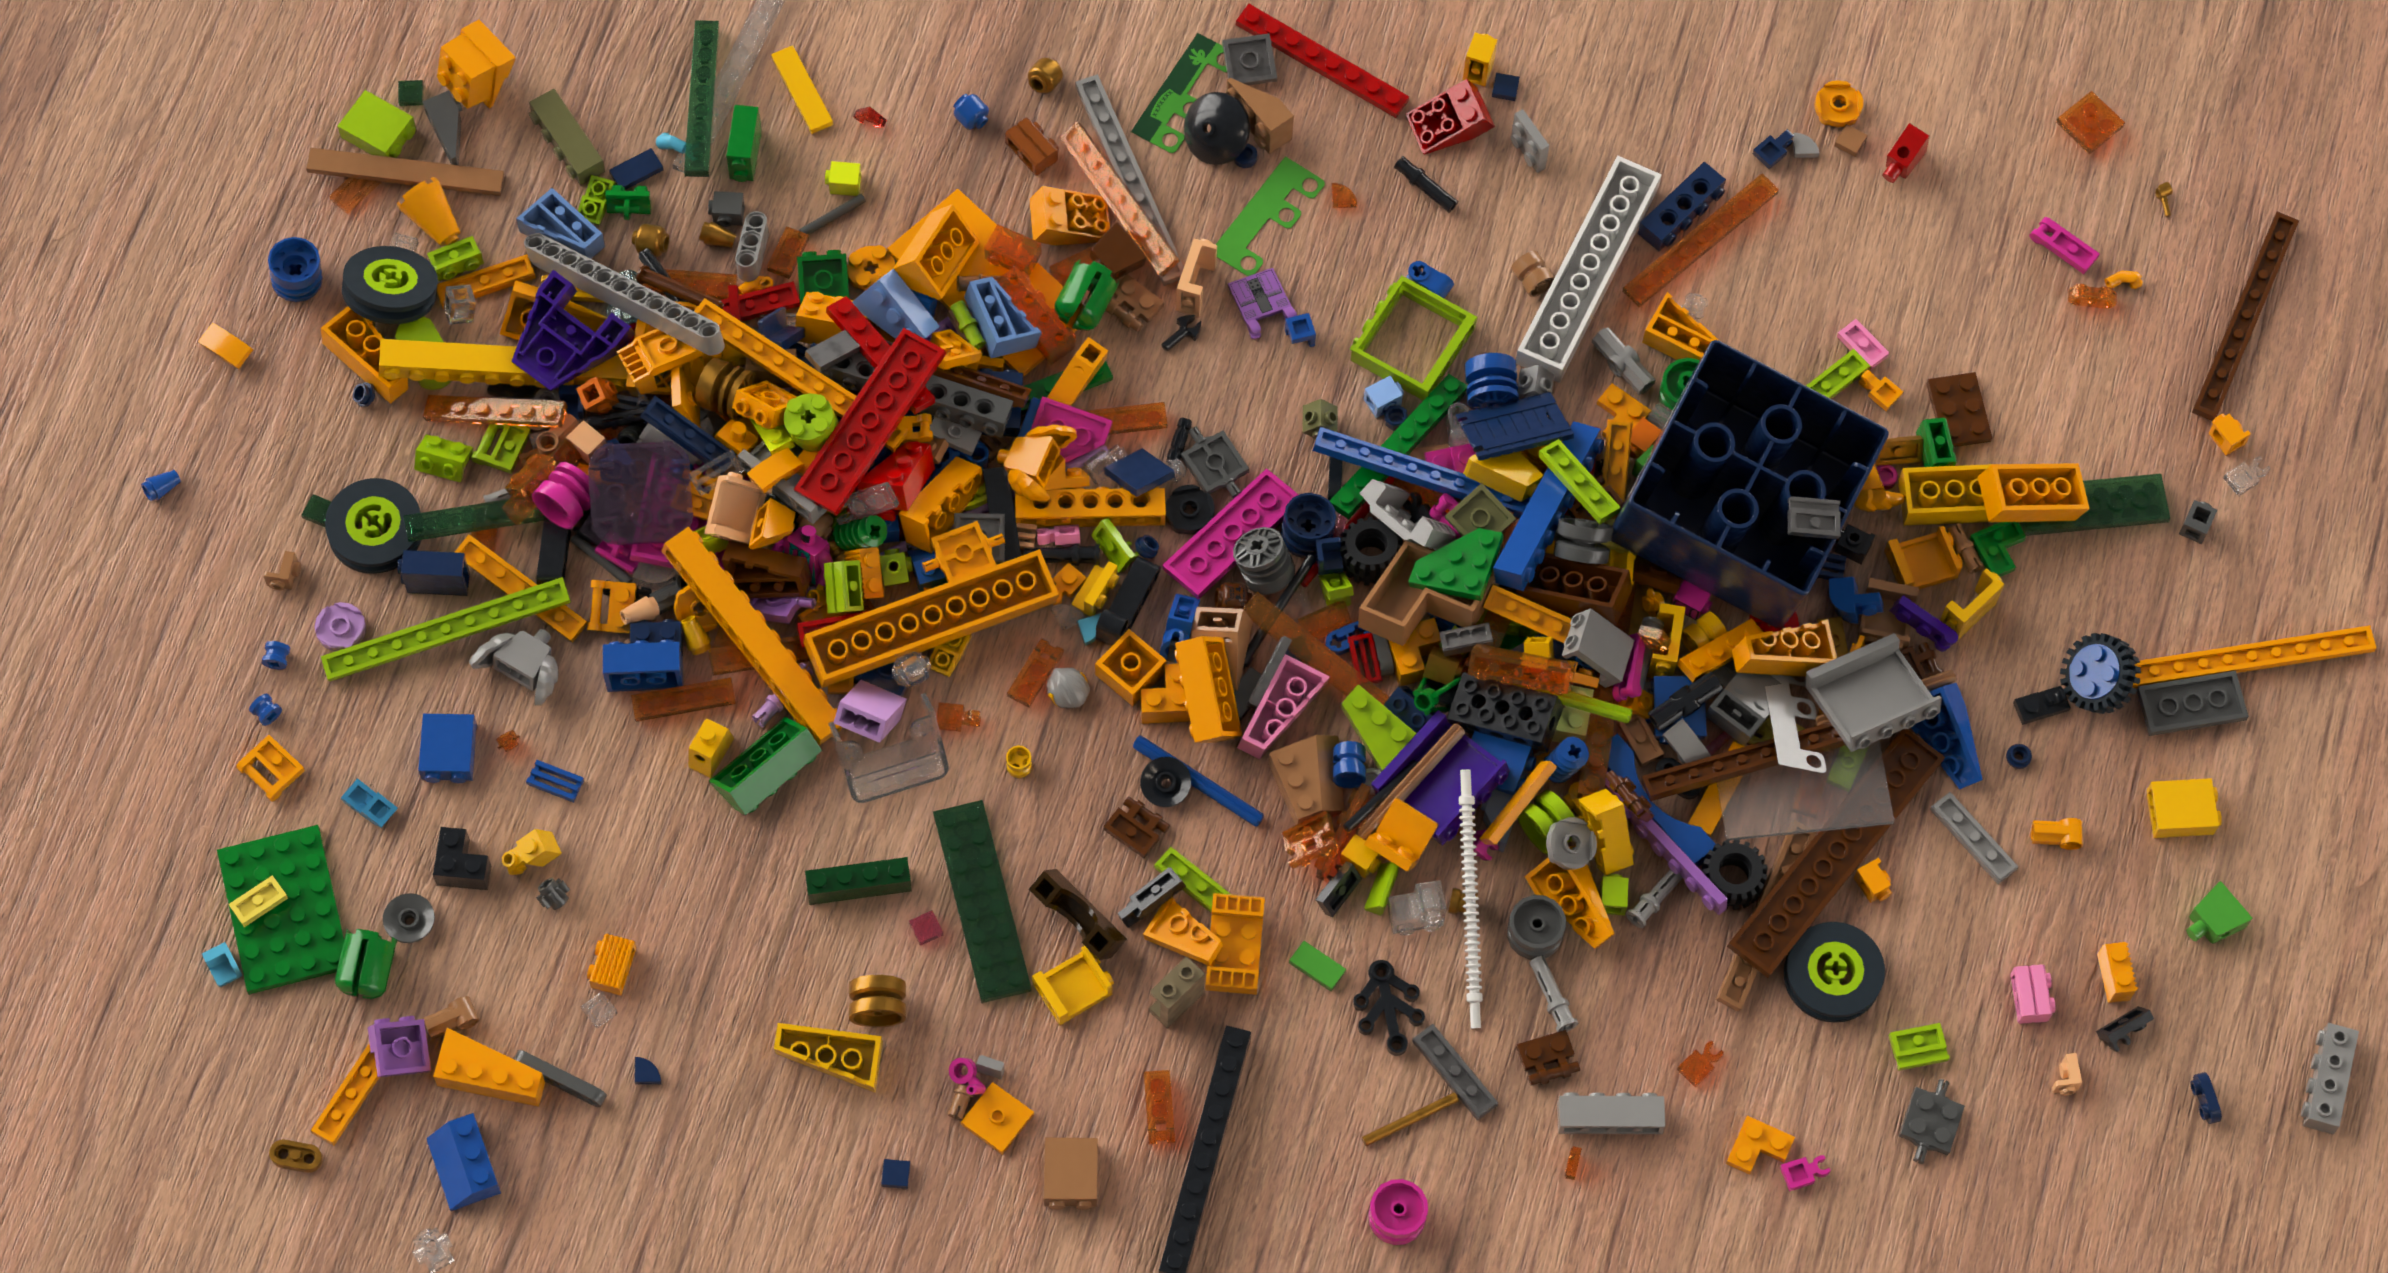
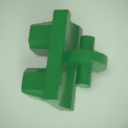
M613 185L611 190H606L607 213L624 214V220H630L631 214H651L650 191H648L646 186H637L634 188V191H625L622 185Z

